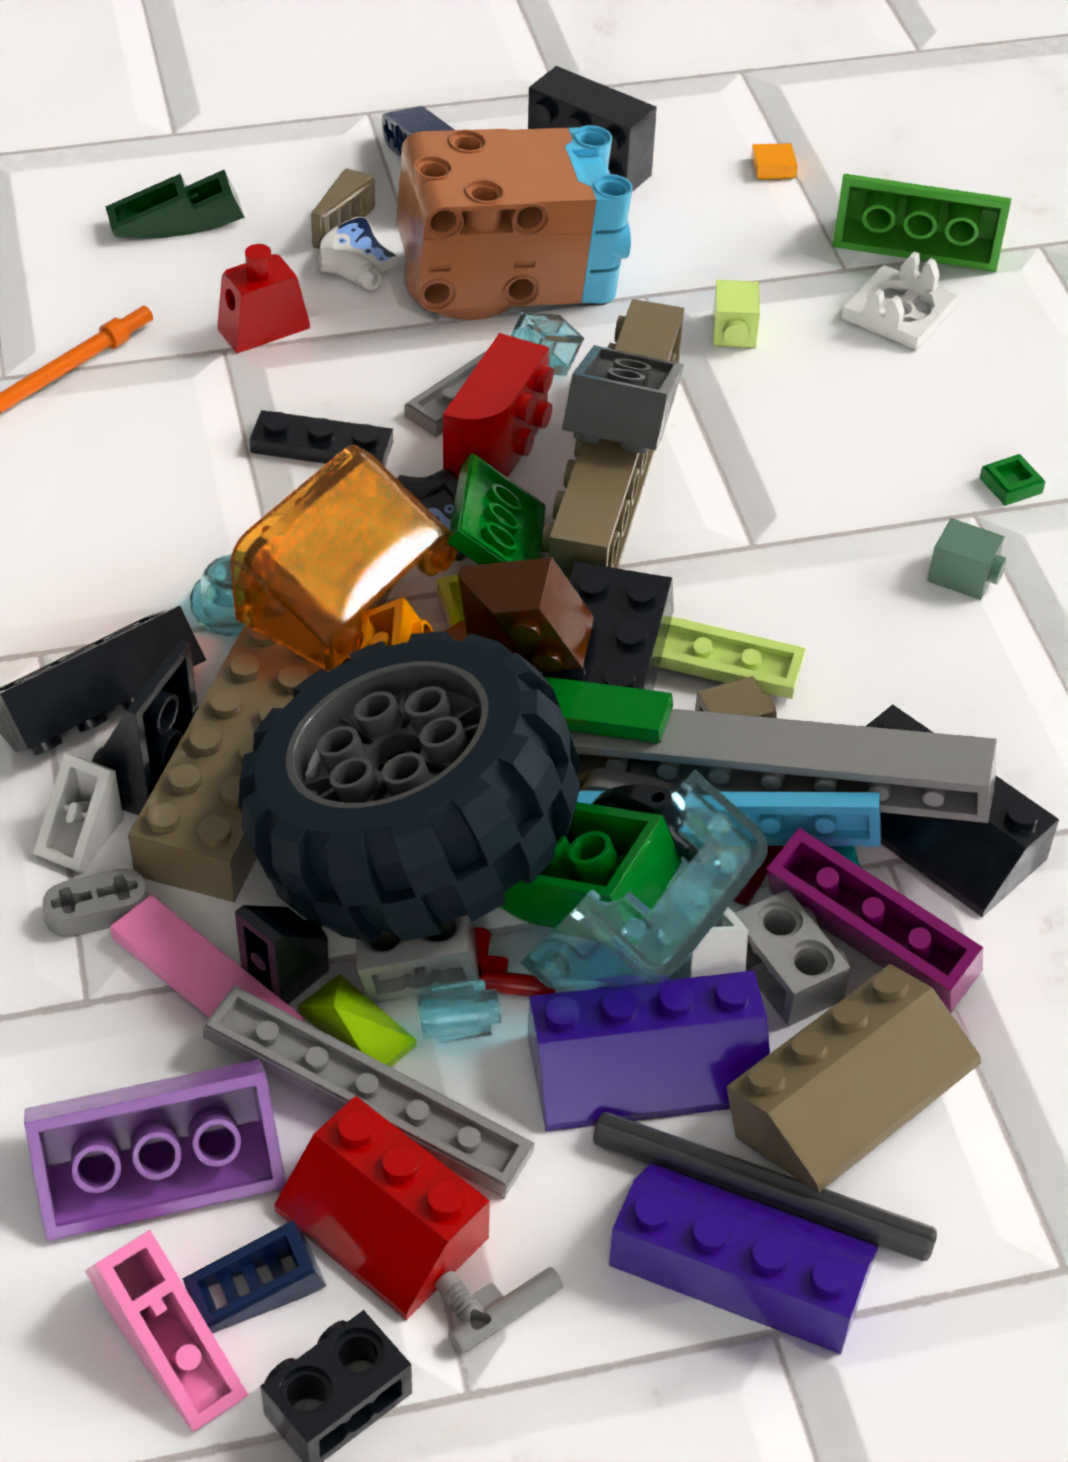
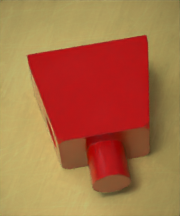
M264 244L248 246L245 249V263L226 269L222 274L217 329L236 354L310 329L308 314L296 274L280 255L272 254L270 247Z

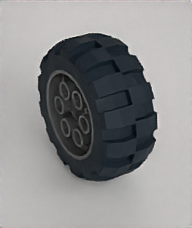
M446 631L411 634L408 642L386 646L383 641L348 653L351 660L328 672L320 668L293 688L294 698L284 708H272L254 732L253 752L244 754L238 801V807L242 812V829L278 897L302 917L320 927L326 926L342 937L375 942L382 932H393L403 941L441 934V924L468 915L470 921L473 922L506 904L504 893L519 881L531 884L554 859L556 837L568 835L580 789V782L578 780L580 759L553 687L533 665L519 654H513L498 641L472 633L462 641H455Z

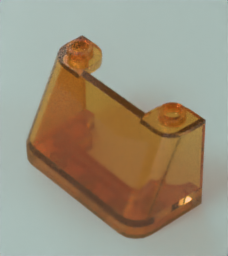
M350 445L251 526L237 541L230 562L236 620L324 670L330 671L340 665L346 658L349 659L348 653L360 649L364 638L361 631V614L416 564L418 570L429 577L446 571L452 565L457 549L447 543L450 530L371 453L356 445Z

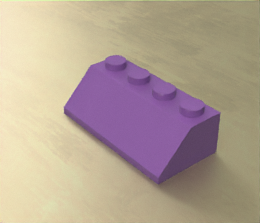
M260 1059L25 1108L24 1126L46 1241L283 1189L286 1184L266 1071Z

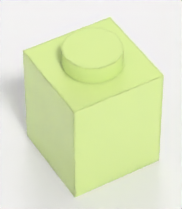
M716 280L713 307V346L756 348L760 318L759 282Z

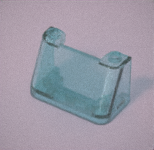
M694 769L671 794L677 808L681 812V825L678 832L698 851L689 862L685 858H681V865L653 906L649 909L630 891L617 901H599L601 896L592 889L546 937L541 939L520 963L540 982L549 988L557 990L644 986L663 983L680 969L765 861L768 854V844L762 831Z

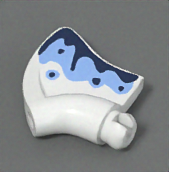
M355 217L336 226L324 236L320 244L319 271L340 275L356 286H363L366 290L376 289L382 280L381 273L395 267L399 261V256L388 250L378 241L370 223L364 217Z

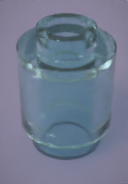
M484 979L432 986L430 993L417 994L423 1040L437 1038L438 1043L492 1036L490 1024L501 1023L497 989L486 990Z

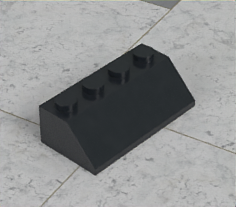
M181 606L143 617L0 687V734L15 752L32 749L35 756L42 754L63 743L60 736L61 733L77 726L80 733L92 729L108 720L105 711L119 704L122 705L124 710H127L180 639L190 642L193 667L206 661Z
M893 704L866 725L867 727L934 733ZM996 776L988 823L881 812V844L983 918L1047 860L1059 819Z

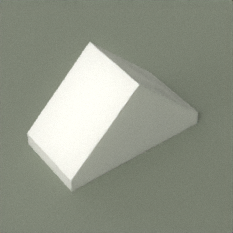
M64 753L33 851L34 855L77 872H83L123 820L115 770L77 755Z

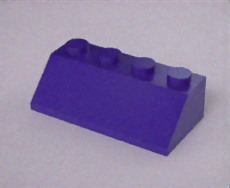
M754 970L529 996L528 1041L546 1132L596 1126L599 1117L604 1112L637 1121L730 1109L726 1086L770 1054L767 1015Z
M652 1162L634 1179L612 1228L609 1266L841 1354L879 1246Z

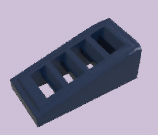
M293 1220L182 1278L188 1294L212 1333L304 1298L327 1286L306 1237ZM291 1255L296 1268L286 1273L281 1259ZM268 1265L274 1279L266 1284H263L257 1268ZM241 1274L244 1275L250 1292L242 1297L233 1277ZM220 1283L228 1302L227 1305L217 1309L209 1289L210 1286Z

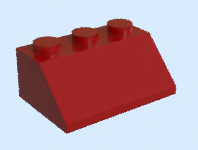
M354 1096L313 1134L274 1204L275 1212L287 1222L293 1220L304 1236L405 1320L437 1290L435 1283L440 1277L450 1271L455 1272L489 1239L490 1200L357 1096Z

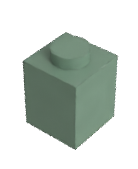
M950 518L934 547L927 581L981 600L990 583L998 585L1005 570L1007 558L1000 556L1005 536Z

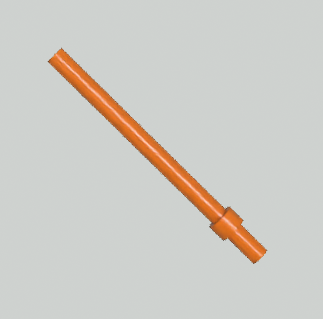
M143 305L122 319H111L100 326L99 333L0 392V414L109 347L115 349L130 339L131 333L153 321V314L150 309Z

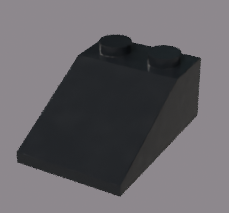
M180 639L127 709L105 745L97 750L92 759V762L116 771L121 808L138 816L198 709L190 642Z

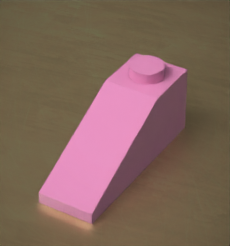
M148 1230L85 1270L86 1275L115 1324L192 1432H195L248 1396L247 1391L151 1230Z

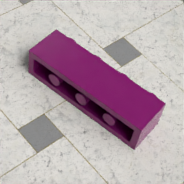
M801 828L797 829L766 869L771 894L776 895L789 889L801 906H807L813 912L819 926L882 968L891 964L931 986L950 1013L983 971V947Z

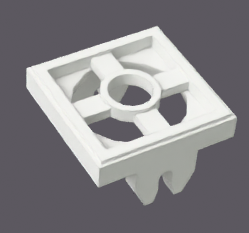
M914 251L901 265L900 271L882 265L843 306L841 319L917 350L955 308L958 295L937 287L940 273L936 260L930 258L924 265L922 273H920L918 270L920 263L919 253ZM892 288L904 293L902 297L895 295L893 298L888 299L884 297V289ZM918 300L929 303L931 313L927 315L917 311L914 304ZM904 308L907 309L910 313L904 315Z

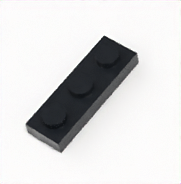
M261 410L249 439L250 453L384 472L393 445V429L369 424H356L326 418Z

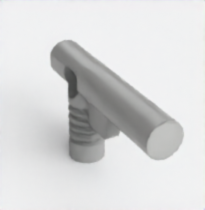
M552 1267L546 1268L505 1296L502 1295L493 1283L486 1285L474 1294H469V1290L466 1289V1286L454 1271L444 1274L435 1283V1288L445 1298V1301L452 1307L453 1312H456V1316L462 1322L461 1325L448 1333L451 1344L461 1355L563 1287L560 1276ZM479 1320L487 1325L476 1330L471 1327V1321Z

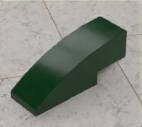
M225 169L190 185H186L182 175L178 174L105 206L111 230L115 237H174L214 229L245 218L238 195Z

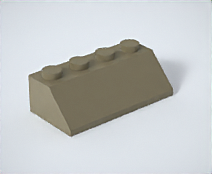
M889 964L726 1086L735 1137L819 1193L981 1064L980 1054L931 986Z

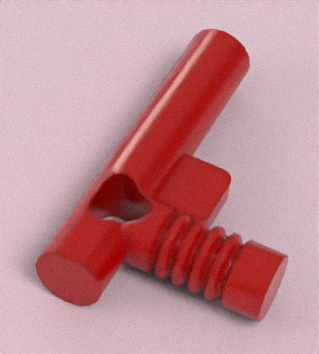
M482 927L474 928L479 984L458 989L528 997L556 993V977L507 972V957L488 955L491 932Z

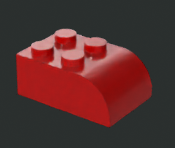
M499 333L443 413V469L450 471L457 480H459L461 465L470 453L477 455L506 477L510 475L522 456L529 455L536 433L540 428L545 429L552 414V403L548 402V391L554 376V369L549 367L550 347Z

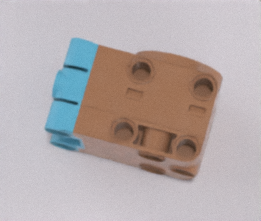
M587 125L576 128L421 131L408 136L401 147L396 223L406 255L404 282L412 298L428 311L465 320L493 317L507 311L511 307L521 308L526 306L577 303L604 304L614 300L621 260L629 257L631 249L628 216L633 187L629 180L618 175H611L608 170L612 144L610 132L602 127Z

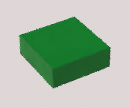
M1021 454L982 466L979 477L1004 506L1042 494L1046 482Z

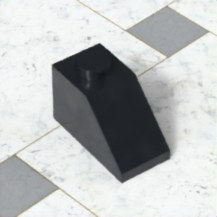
M242 905L235 911L241 967L286 1004L289 1005L329 971L328 938L320 926L308 919L304 920L289 907Z

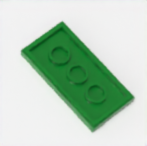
M470 453L461 465L447 543L478 565L541 558L542 551L541 544L546 506L480 457Z

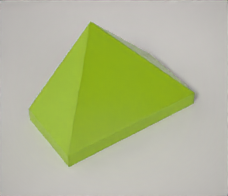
M338 974L298 1005V1012L317 1029L389 1067L393 1066L417 1046V1039L341 974Z

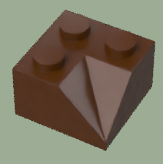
M552 557L463 566L459 568L458 581L467 636L472 633L498 641L513 654L517 653L539 672L556 673L560 670L583 668L594 616Z

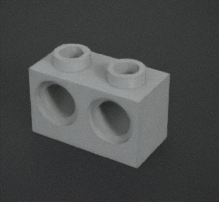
M789 889L734 913L748 929L746 971H755L759 989L788 1027L844 999L851 969L848 958L838 945H832L820 930L813 912L807 906H801Z
M468 915L441 924V934L403 941L393 932H382L375 942L356 939L357 971L366 995L373 1003L479 984L475 929Z

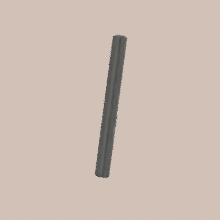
M609 1112L601 1114L594 1129L593 1142L597 1146L648 1164L656 1163L921 1261H928L932 1255L937 1239V1229L928 1224L825 1188L818 1193L797 1178Z

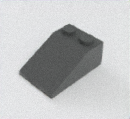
M594 345L572 373L562 430L574 432L573 437L583 442L600 443L602 439L620 442V448L629 452L647 453L648 449L656 450L664 434L684 364Z

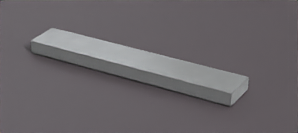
M235 985L203 1026V1038L246 1061L260 1059L266 1072L338 1110L344 1107L354 1096L359 1097L450 1170L503 1198H506L533 1154L534 1142Z

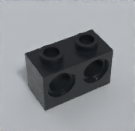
M363 1310L348 1322L340 1320L332 1324L322 1333L317 1344L299 1358H288L273 1368L268 1374L265 1383L260 1386L264 1415L302 1462H324L412 1394L411 1363ZM357 1360H364L373 1364L372 1367L362 1372H353L345 1368L349 1363ZM305 1398H314L322 1402L319 1407L310 1411H301L293 1407L298 1401Z

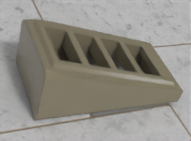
M347 168L342 171L311 212L312 244L314 248L320 249L324 236L336 226L355 217H366L374 209L375 179L372 175Z

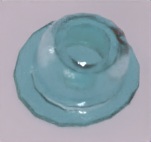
M236 554L222 555L214 559L204 569L201 579L195 583L190 594L191 612L198 624L211 633L225 636L239 635L271 576L259 570L254 561L245 556Z

